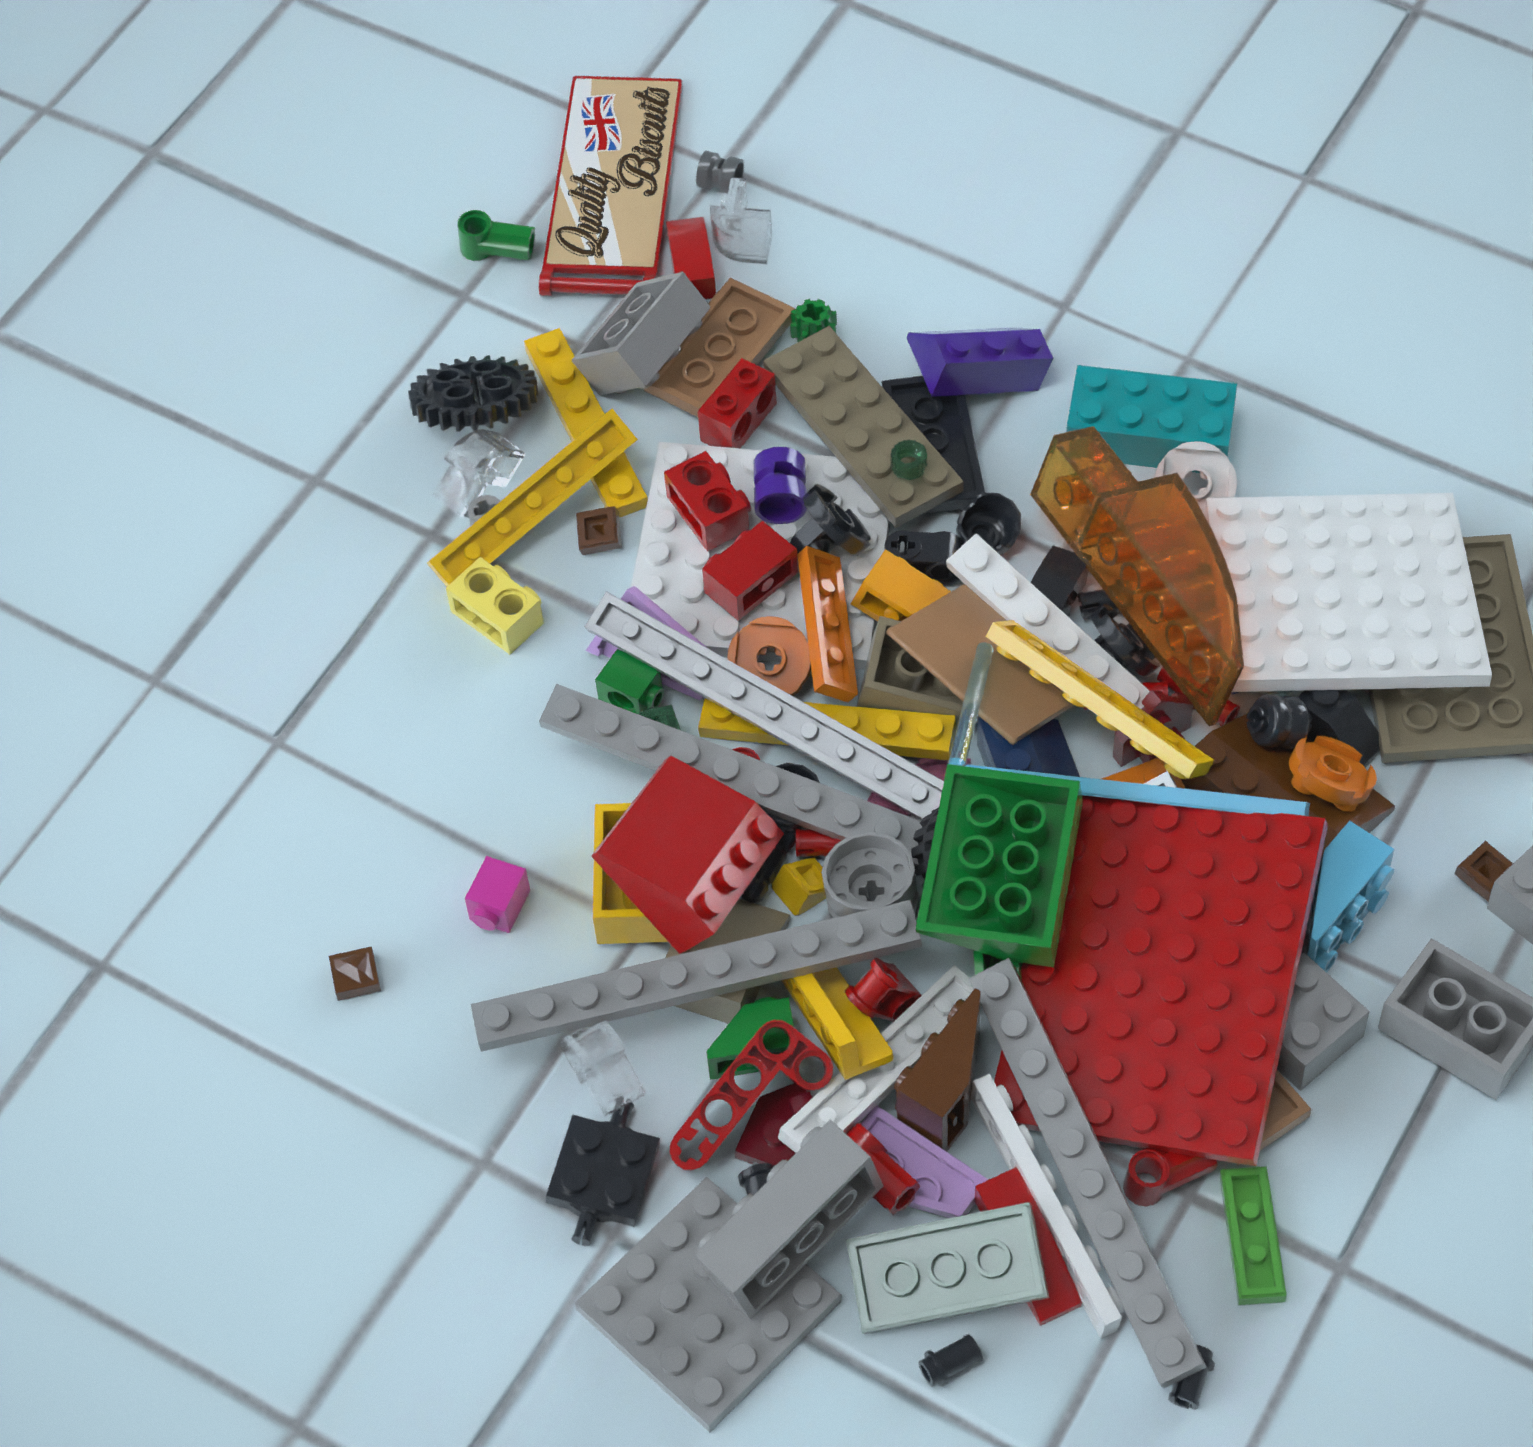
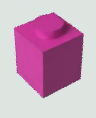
M486 856L465 897L469 919L482 929L489 931L498 929L510 933L531 891L526 869Z

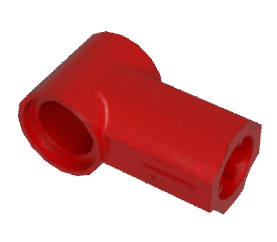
M857 1123L847 1135L871 1157L883 1183V1187L873 1198L894 1215L898 1211L904 1210L914 1200L920 1185L886 1154V1148L860 1123Z
M1152 1149L1140 1150L1129 1161L1123 1182V1190L1126 1197L1136 1205H1154L1160 1201L1164 1193L1216 1170L1218 1163L1213 1159ZM1148 1173L1156 1179V1182H1144L1136 1174Z

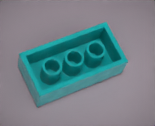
M1077 365L1066 428L1065 457L1157 468L1169 451L1187 442L1209 443L1217 447L1228 457L1238 383Z

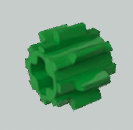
M806 299L802 305L796 307V310L791 311L790 334L791 338H797V342L828 326L836 333L837 312L831 311L830 306H825V302L821 299L817 301Z

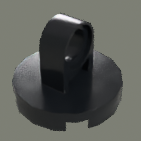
M815 484L802 497L804 505L812 518L795 533L790 541L797 548V554L806 546L830 553L839 545L850 554L859 556L871 545L868 542L871 540V537L864 525L850 508L844 511L838 504L834 503L838 497L829 489Z
M1103 604L1091 615V619L1100 633L1094 641L1125 669L1131 667L1142 677H1149L1160 667V664L1153 660L1156 658L1155 653L1130 623L1127 625L1123 623L1118 624L1114 618L1119 613L1108 604Z

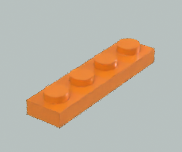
M806 546L797 554L814 692L848 703L858 695L841 560L838 556Z

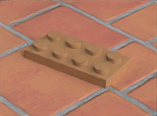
M729 278L708 303L711 308L701 319L703 322L701 327L684 339L680 344L681 351L679 354L661 367L658 371L659 378L651 386L644 389V391L698 417L697 411L741 358L756 365L759 364L790 326L791 311L795 310L794 307L733 278Z

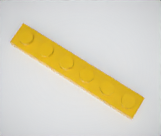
M558 328L524 340V346L572 442L602 417L604 412L587 379L571 361L575 356L561 329ZM624 452L591 479L604 507L616 506L619 511V518L646 508L648 497Z
M613 408L610 409L437 553L427 564L446 587L479 557L490 564L638 439Z
M1014 620L992 623L985 637L998 645L996 650L1001 655L1014 661L1020 660L1031 668L1029 673L1034 678L1046 684H1054L1064 691L1062 696L1068 702L1078 707H1087L1097 714L1096 720L1101 725L1113 731H1121L1131 738L1130 744L1135 749L1147 755L1154 754L1164 761V767L1169 773L1181 779H1190L1207 774L1214 762L1211 757Z
M706 698L704 699L698 725L700 737L788 745ZM804 702L898 756L950 761L956 729V718L954 715Z

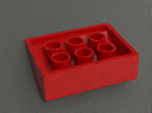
M670 755L656 770L591 857L679 954H682L716 933L784 833L756 801Z

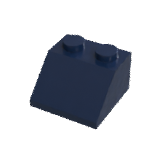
M978 717L977 746L986 767L1080 777L1059 720L1052 719L1019 740L1015 745H1011L986 721Z

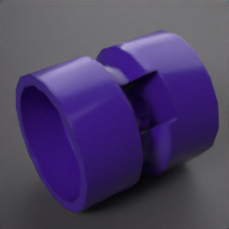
M772 447L758 453L753 460L755 514L763 521L773 524H788L799 520L807 511L802 498L806 494L804 456L797 450L788 447Z

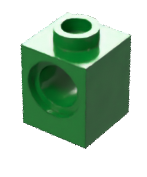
M619 649L615 651L595 679L599 700L646 717L650 710H656L664 697L661 672Z

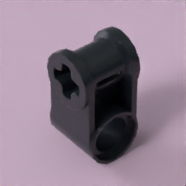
M902 530L895 531L886 538L884 550L886 549L895 556L903 558L909 565L929 578L939 581L943 586L956 584L960 580L947 568L946 560L962 547L961 539L958 535L946 531L933 533ZM901 542L905 543L904 552H900Z

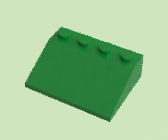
M947 764L917 918L916 933L1004 960L1009 958L1012 962L1054 967L1083 805L1080 781Z

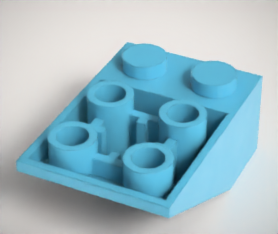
M1351 821L1345 825L1324 850L1313 906L1306 955L1326 973L1337 959V949L1343 942L1351 944L1358 936L1364 925L1362 920L1369 911L1376 914L1384 905L1389 896V892L1385 888L1394 874V869L1391 868L1394 849Z

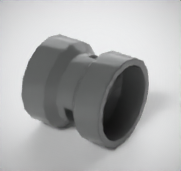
M705 150L697 167V187L708 190L716 187L720 188L722 193L735 196L740 189L743 179V159L731 156L724 159L718 153Z

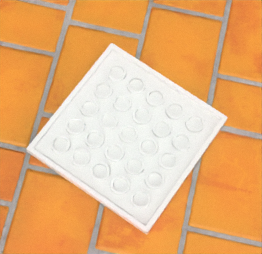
M659 442L631 587H637L708 649L722 657H727L730 642L736 633L740 632L749 622L760 617L773 616L788 620L804 634L808 642L799 565L798 573L741 620H736L704 593L702 568L713 555L721 554L731 546L737 537L706 551L666 496L664 471L707 451L715 463L721 462L724 465L735 490H742L746 494L751 505V512L748 513L749 530H751L763 521L755 514L753 460L763 450ZM802 454L805 458L806 493L815 484L829 489L838 497L834 503L838 504L844 511L850 508L871 537V540L868 541L871 545L859 556L850 554L839 545L829 553L840 557L854 666L855 669L865 670L876 620L850 603L884 552V544L888 537L890 521L835 456ZM807 510L805 515L795 522L788 524L765 523L790 543L795 533L812 516ZM768 648L766 655H759L758 660L781 662L782 657L775 654V648Z
M1453 493L1206 498L1205 515L1231 692L1490 686L1492 672Z

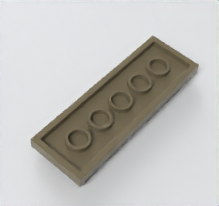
M830 326L763 360V368L775 374V383L779 390L895 528L963 492L964 481Z

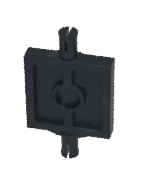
M623 1098L615 1100L610 1122H599L572 1114L546 1193V1203L569 1209L579 1216L571 1239L574 1243L580 1244L582 1238V1246H589L591 1244V1238L597 1222L614 1221L635 1227L660 1146L659 1137L636 1132L627 1127L634 1103L626 1100L623 1109Z

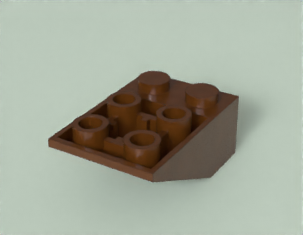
M976 988L965 1001L959 999L953 1005L948 1014L946 1026L939 1034L933 1032L928 1037L921 1050L922 1057L913 1068L911 1066L905 1067L894 1085L896 1090L895 1110L897 1111V1119L946 1152H948L967 1127L969 1120L970 1096L974 1081L980 1035L981 991Z

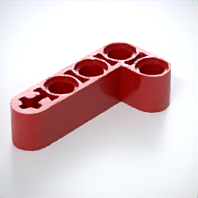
M783 1020L766 1022L674 1135L669 1149L671 1159L678 1167L684 1170H695L702 1167L778 1072H781L798 1087L814 1091L823 1088L833 1076L831 1059L823 1050ZM779 1028L787 1034L789 1045L785 1052L772 1054L766 1050L763 1044V1036L769 1029ZM816 1057L823 1063L824 1075L819 1082L808 1083L800 1076L799 1065L804 1058ZM751 1064L759 1070L760 1082L755 1089L743 1090L735 1083L734 1073L740 1065ZM723 1100L731 1107L732 1117L725 1126H713L707 1121L705 1111L711 1101ZM695 1119H698L705 1130L717 1134L718 1138L711 1144L708 1138L705 1137L698 1146V1150L702 1153L701 1158L696 1161L690 1157L684 1162L678 1157L682 1150L677 1144L682 1138L687 1141L694 1138L698 1130L691 1128L690 1125Z

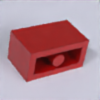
M761 521L751 530L743 531L731 546L721 554L713 555L702 568L704 593L739 621L798 573L797 548L764 521Z

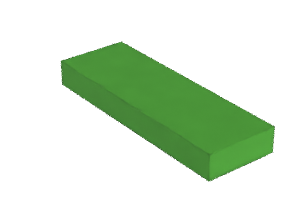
M1267 1166L1220 1169L1219 1178L1238 1306L1285 1302L1287 1295Z

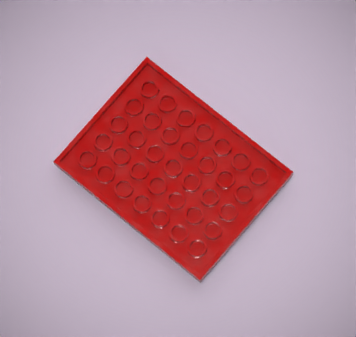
M1082 795L1083 805L1054 967L1022 963V983L1098 1141L1257 1166L1328 828L1326 819L1286 813L1266 814L1256 812L1245 814ZM1001 1050L994 1083L996 1086L1003 1085L1007 1090L1013 1104V1110L1010 1112L1017 1125L1024 1124L1028 1130L1041 1132L1010 1065Z

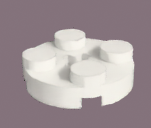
M1187 442L1169 451L1158 464L1154 477L1155 494L1162 508L1175 519L1186 523L1198 524L1206 522V498H1234L1237 487L1236 472L1228 457L1214 445L1205 442ZM1194 470L1200 471V478L1207 479V486L1200 488L1198 495L1190 494V487L1183 485L1184 478L1191 477Z

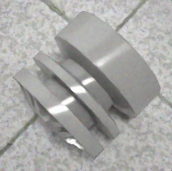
M865 832L845 838L837 843L827 854L822 868V878L830 919L911 900L917 921L920 904L915 868L911 853L901 841L887 834Z

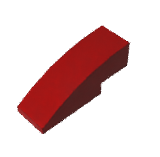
M704 217L666 221L673 274L684 272L704 299H712L716 295V286Z
M1015 1167L976 1185L975 1203L980 1212L1027 1202L1032 1205L1049 1298L1027 1302L1041 1326L1081 1307L1082 1301L1051 1231L1019 1170Z

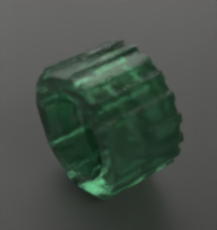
M908 439L899 441L898 444L894 445V448L891 449V469L897 477L914 480L924 474L927 466V450L921 442ZM905 457L916 458V460L911 463H904L901 461Z

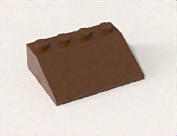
M1247 713L1208 733L1195 747L1211 757L1214 762L1206 775L1181 779L1185 789L1310 803L1309 816L1325 818L1328 824L1316 882L1319 878L1324 850L1349 821L1370 833L1395 810V805L1375 789H1372L1367 800L1359 803L1352 812L1342 811L1332 802L1319 798L1314 794L1306 795L1297 791L1291 784L1294 775L1289 768V758L1294 749H1285L1278 746L1269 748L1259 746L1252 739L1247 728ZM1308 737L1306 738V743L1313 742Z

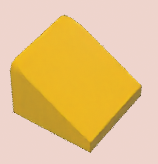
M815 857L782 865L772 883L773 891L795 916L806 912L826 899L822 878L823 867Z

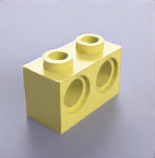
M481 557L446 587L451 612L509 655L544 624L541 599L537 593L528 586L521 587L511 580L509 574L499 565L492 566Z

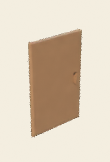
M965 584L887 629L886 634L1011 745H1015L1019 740L1074 706L1062 696L1064 691L1054 684H1046L1037 680L1029 673L1030 667L1020 660L1008 659L996 650L998 645L985 636L993 622L1007 620Z

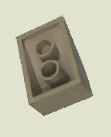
M880 616L871 640L856 707L954 715L956 723H978V717H980L886 634L888 628L901 621Z
M739 898L714 935L682 954L785 930L791 919L790 914ZM671 945L665 958L680 954ZM762 985L676 1005L675 1007L729 1024L744 1004L755 1002Z

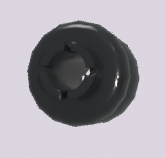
M1265 694L1254 702L1247 713L1246 719H1248V722L1246 724L1251 737L1259 746L1263 747L1278 746L1285 749H1294L1298 741L1306 738L1312 729V724H1310L1312 721L1311 714L1306 703L1299 697H1281Z

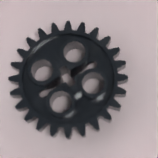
M490 355L485 356L482 360H476L474 356H470L466 362H462L457 358L454 359V364L452 365L440 363L439 370L428 368L426 370L427 375H418L417 382L411 383V390L408 391L412 415L418 417V422L427 421L428 427L440 424L443 431L453 426L456 427L457 432L469 426L473 431H477L479 425L493 428V422L497 421L507 424L509 423V416L520 418L522 417L521 411H530L531 404L537 403L536 396L539 395L534 370H529L528 364L519 365L517 359L506 363L505 356L491 360Z

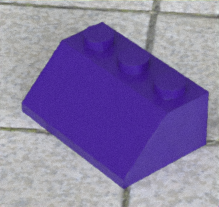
M993 328L908 332L906 337L931 396L1038 391L1054 359L1040 329Z

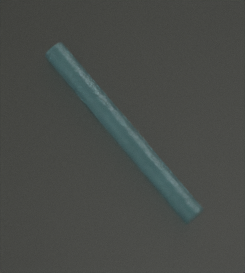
M983 642L977 645L948 761L950 765L966 766L994 651L993 646L989 643Z

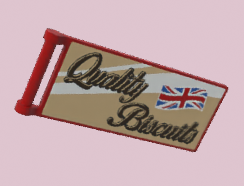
M574 76L572 78L542 271L539 276L540 296H552L553 292L627 295L637 282L657 278L682 94L681 79ZM554 273L635 275L644 277L643 280L554 277Z

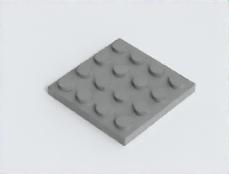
M706 1177L575 1302L576 1310L710 1433L841 1302V1294L805 1264L749 1319L710 1280L694 1256L699 1250L698 1246L702 1238L710 1230L716 1227L721 1228L733 1216V1210L737 1205L733 1199Z

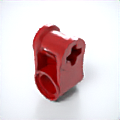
M874 958L870 962L871 969L855 986L849 985L845 989V994L854 1006L868 1017H877L894 1022L922 995L893 963H887L879 958Z

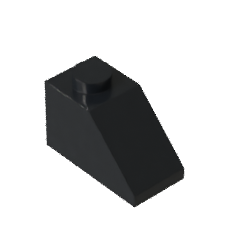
M1304 690L1298 696L1306 703L1312 717L1310 722L1312 729L1307 736L1310 740L1314 742L1317 736H1326L1350 745L1362 754L1359 762L1365 768L1380 753L1379 733L1356 696L1347 690Z

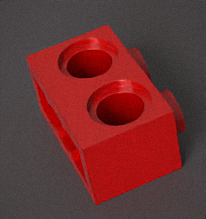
M741 358L697 411L700 441L709 446L741 449L777 404L775 374Z
M707 451L664 471L667 498L706 551L739 536L745 530H749L748 513L751 512V505L746 494L742 490H735L724 465L721 462L715 463Z

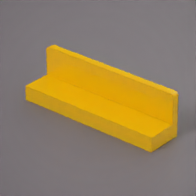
M837 967L781 980L845 1080L894 1060L893 1051L871 1018L862 1013L847 998L845 989L849 985Z

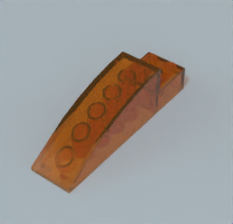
M1094 426L1054 435L1030 493L1031 497L1075 554L1087 565L1086 568L1183 694L1193 703V707L1209 727L1216 725L1244 668L1237 594L1221 548L1199 504L1178 473L1137 481Z

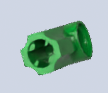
M470 210L459 217L457 223L461 254L466 259L481 261L490 255L523 260L532 258L535 227L492 221L487 213L480 210Z

